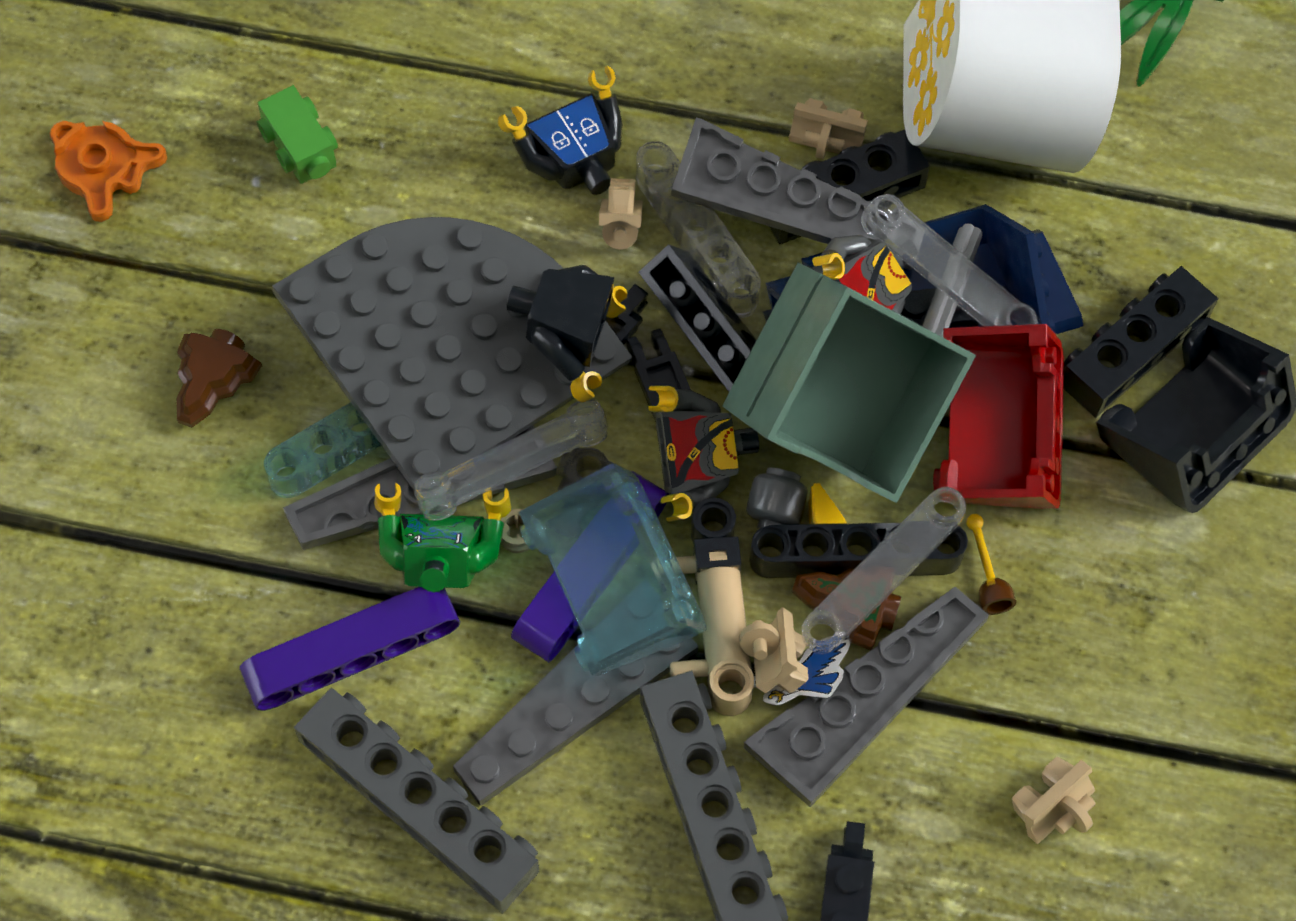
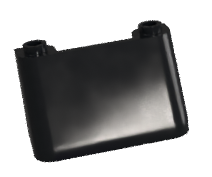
M1209 317L1202 321L1194 330L1188 332L1183 340L1182 350L1185 367L1134 414L1133 410L1126 405L1117 404L1107 409L1096 422L1102 442L1172 503L1190 513H1195L1202 509L1291 421L1296 409V392L1289 354Z

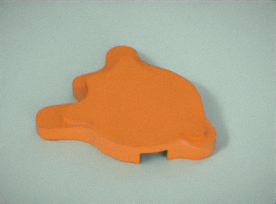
M60 121L50 131L56 155L55 170L65 187L87 201L88 212L94 221L102 222L111 217L113 213V193L116 190L121 189L129 194L136 193L141 187L144 172L166 163L167 153L163 145L136 141L124 129L113 123L102 121L104 126L86 127L84 122Z

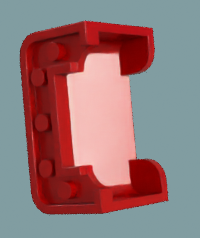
M1047 324L943 328V338L975 354L976 357L950 403L949 460H943L941 467L934 470L933 487L935 494H939V499L944 503L1058 509L1062 492L1064 356L1060 339Z

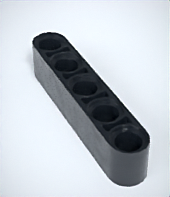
M950 522L768 525L761 527L753 535L749 562L752 570L764 578H796L797 575L814 572H824L838 576L847 569L867 571L872 567L895 569L894 576L947 575L955 572L961 565L967 548L968 538L966 532L960 526ZM941 543L948 544L955 550V553L944 554L935 545ZM897 544L905 545L912 553L907 555L898 554L892 549V546ZM859 545L865 548L868 553L862 556L854 555L848 550V547ZM768 546L774 547L781 554L776 557H767L760 552V549ZM817 546L822 549L824 554L821 556H811L804 551V548Z

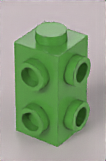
M292 85L257 102L261 119L256 121L258 129L267 143L271 141L275 143L278 148L275 151L276 156L286 173L293 171L300 184H303L311 179L321 178L331 169L337 167L334 150L338 148L337 141L328 126L322 128L316 120L319 116L308 96L302 98L295 86Z

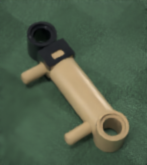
M712 497L702 500L693 510L691 539L694 544L693 556L660 559V573L663 576L695 573L705 659L671 662L670 676L673 677L693 671L695 678L707 677L708 693L712 708L722 715L735 716L744 712L751 703L754 675L751 670L750 656L740 646V634L746 627L740 574L742 564L739 538L734 536L736 514L734 508L727 501ZM715 521L724 528L719 531H709L705 529L703 524ZM726 681H734L742 687V690L736 694H727L721 690L719 685Z

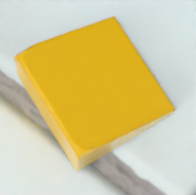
M813 483L808 500L809 524H847L845 518L820 483Z

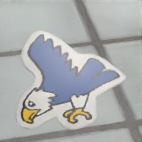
M848 633L824 638L810 646L800 661H798L808 668L807 682L793 693H788L776 685L764 694L763 701L771 705H782L799 695L821 698L831 697L843 679L844 670L839 664L851 644ZM754 677V687H756L755 677Z

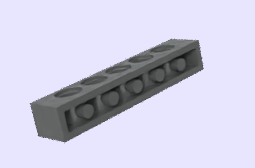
M689 671L640 686V703L716 921H788L787 910L781 895L773 896L767 880L772 877L768 857L764 850L757 852L752 839V835L757 834L753 815L749 808L742 809L736 793L741 792L742 788L737 771L733 765L727 767L721 751L726 750L727 747L723 732L719 724L712 725L707 710L712 709V705L705 684L697 685L693 671ZM685 718L693 721L697 727L689 733H682L677 731L672 724L678 719ZM693 760H704L712 769L706 774L697 775L692 773L687 765ZM716 801L721 803L727 812L720 817H710L704 813L702 806L707 802ZM723 844H733L740 849L742 855L736 860L728 861L719 856L717 849ZM738 887H749L756 893L757 900L748 905L740 904L734 899L732 892Z
M331 687L294 726L299 742L503 914L539 873V862L535 858L538 854L537 850L523 837L517 835L513 839L500 828L503 825L502 821L487 807L482 806L478 810L466 800L468 793L455 780L448 777L443 781L431 770L434 768V765L424 754L417 749L409 752L398 743L400 740L399 735L388 724L381 720L375 724L365 716L364 713L367 710L357 698L348 692L341 696ZM349 732H358L363 735L362 740L355 746L348 747L340 744L342 737ZM383 760H392L397 763L395 770L388 775H379L373 770ZM418 788L427 789L432 793L430 798L422 804H413L407 800L408 795ZM450 817H460L466 821L465 827L457 833H447L441 828L444 821ZM485 846H494L501 851L499 858L490 863L479 861L476 858V854Z

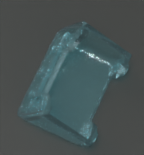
M611 463L519 511L524 523L520 527V531L525 543L531 550L538 549L542 554L548 556L583 633L578 636L579 646L574 648V652L584 671H590L591 675L600 676L688 640L707 630L701 610L642 484L633 472L615 463Z

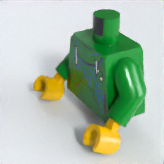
M395 483V496L385 498L380 494V484H377L375 487L374 505L376 510L382 513V516L378 518L379 550L382 558L395 570L403 572L404 584L407 586L423 587L429 592H439L443 588L468 587L475 574L488 568L498 559L504 528L501 518L506 517L511 511L508 489L505 488L503 499L493 502L491 486L485 488L483 501L488 519H484L482 516L400 514L399 517L395 516V513L400 509L401 505L400 485Z

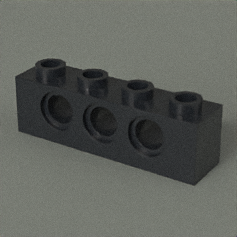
M904 129L896 133H884L873 142L860 147H848L835 157L822 162L819 160L812 161L803 168L817 174V179L833 187H844L860 195L866 201H873L883 205L924 189L930 165L919 146L910 143ZM873 167L882 168L884 171L874 170ZM842 181L849 185H839L835 182ZM770 227L779 245L802 237Z
M668 244L638 273L730 392L757 340L688 251Z
M1180 266L1170 276L1166 273L1160 275L1149 287V294L1141 301L1138 298L1131 300L1119 315L1121 318L1115 324L1105 323L1093 335L1091 339L1092 344L1084 351L1081 348L1075 349L1065 359L1063 389L1095 418L1181 344L1188 332L1194 330L1207 317L1210 318L1219 298L1184 267ZM1157 311H1164L1171 317L1162 316ZM1130 335L1137 336V337H1139L1143 342L1133 341L1132 339L1129 338V336H1130ZM1099 361H1108L1112 363L1115 367H1106L1102 365Z

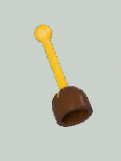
M971 514L966 520V525L974 533L987 581L983 582L979 589L980 606L988 615L1001 614L1015 607L1017 603L1011 585L1007 581L998 577L995 578L981 529L984 524L983 518L979 514Z

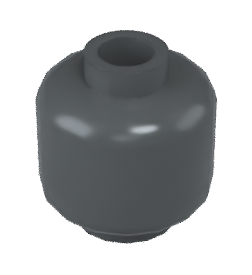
M767 468L766 473L754 477L746 512L751 518L758 521L757 529L768 525H799L801 523L808 489L800 482V475L779 468Z

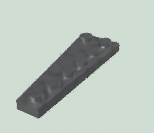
M697 117L671 191V196L825 244H829L834 237L863 235L866 238L882 240L889 246L897 238L903 237L912 245L917 254L924 231V226L873 201H866L860 195L844 187H833L817 179V174L804 168L800 171L780 161L779 156L767 150L763 153L743 143L742 138ZM915 257L903 268L911 270Z
M533 425L420 499L390 458L285 506L283 509L302 549L306 550L377 529L378 518L382 516V513L378 512L374 505L375 487L377 484H380V494L385 498L395 496V483L400 485L401 505L400 509L395 513V516L400 517V514H428L483 498V492L488 486H491L493 495L503 492L505 488L510 490L557 475V466Z
M646 580L643 581L453 765L454 772L477 803L482 806L640 693V686L656 682L668 674L671 662L686 661L698 652V645Z
M952 588L911 618L904 627L895 630L881 640L878 646L860 659H855L844 667L843 679L831 697L808 696L791 710L787 709L750 736L744 742L743 748L811 807L984 625L989 615L958 588Z

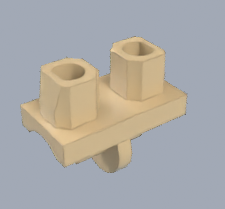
M809 98L805 104L799 102L796 104L788 141L817 148L815 158L824 159L827 151L839 154L848 147L862 146L868 120L864 119L862 111L848 108L842 113L827 110V106L823 101Z
M611 178L609 198L602 199L599 226H603V239L614 249L622 250L632 246L637 240L638 228H641L643 201L635 200V179Z
M782 607L777 611L776 618L772 623L768 624L761 620H756L742 630L740 646L747 655L754 657L755 680L758 689L767 693L778 685L788 693H793L807 682L808 668L797 661V658L802 655L805 649V637L794 631L793 615L791 612Z
M1055 757L1045 766L1042 772L1043 782L1051 787L1049 790L1041 795L1028 785L1022 787L1013 796V808L1025 822L1028 837L1035 843L1039 844L1055 828L1059 833L1064 834L1071 827L1082 833L1092 827L1093 822L1088 811L1096 804L1091 797L1095 789L1089 779L1092 767L1083 760H1080L1073 766L1063 759Z

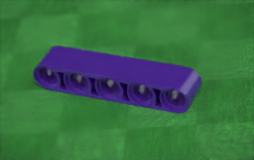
M630 471L622 479L520 616L513 628L511 638L548 663L551 662L660 516L667 504L661 503V498L669 495V493L636 472Z
M416 587L258 653L245 660L240 665L239 670L255 708L260 711L270 710L442 638L456 630L460 625V620L445 588L439 592H429L423 587Z

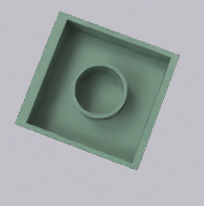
M798 262L722 407L766 439L794 453L810 457L847 476L865 488L897 503L976 355Z

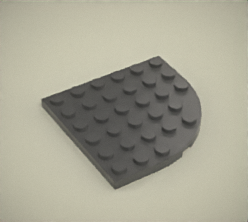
M450 217L415 218L385 224L351 238L272 285V292L419 499L575 399L570 388L572 381H569L541 351L526 339L528 316L507 310V302L513 285L537 292L545 270L564 268L535 245L495 226ZM606 321L590 367L585 366L584 369L585 373L590 371L599 373L602 380L629 364L632 359L628 350Z

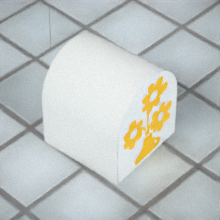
M918 0L904 23L903 118L906 135L910 143L915 146L1068 173H1076L1082 170L1090 162L1104 137L1116 99L1121 65L1119 0Z

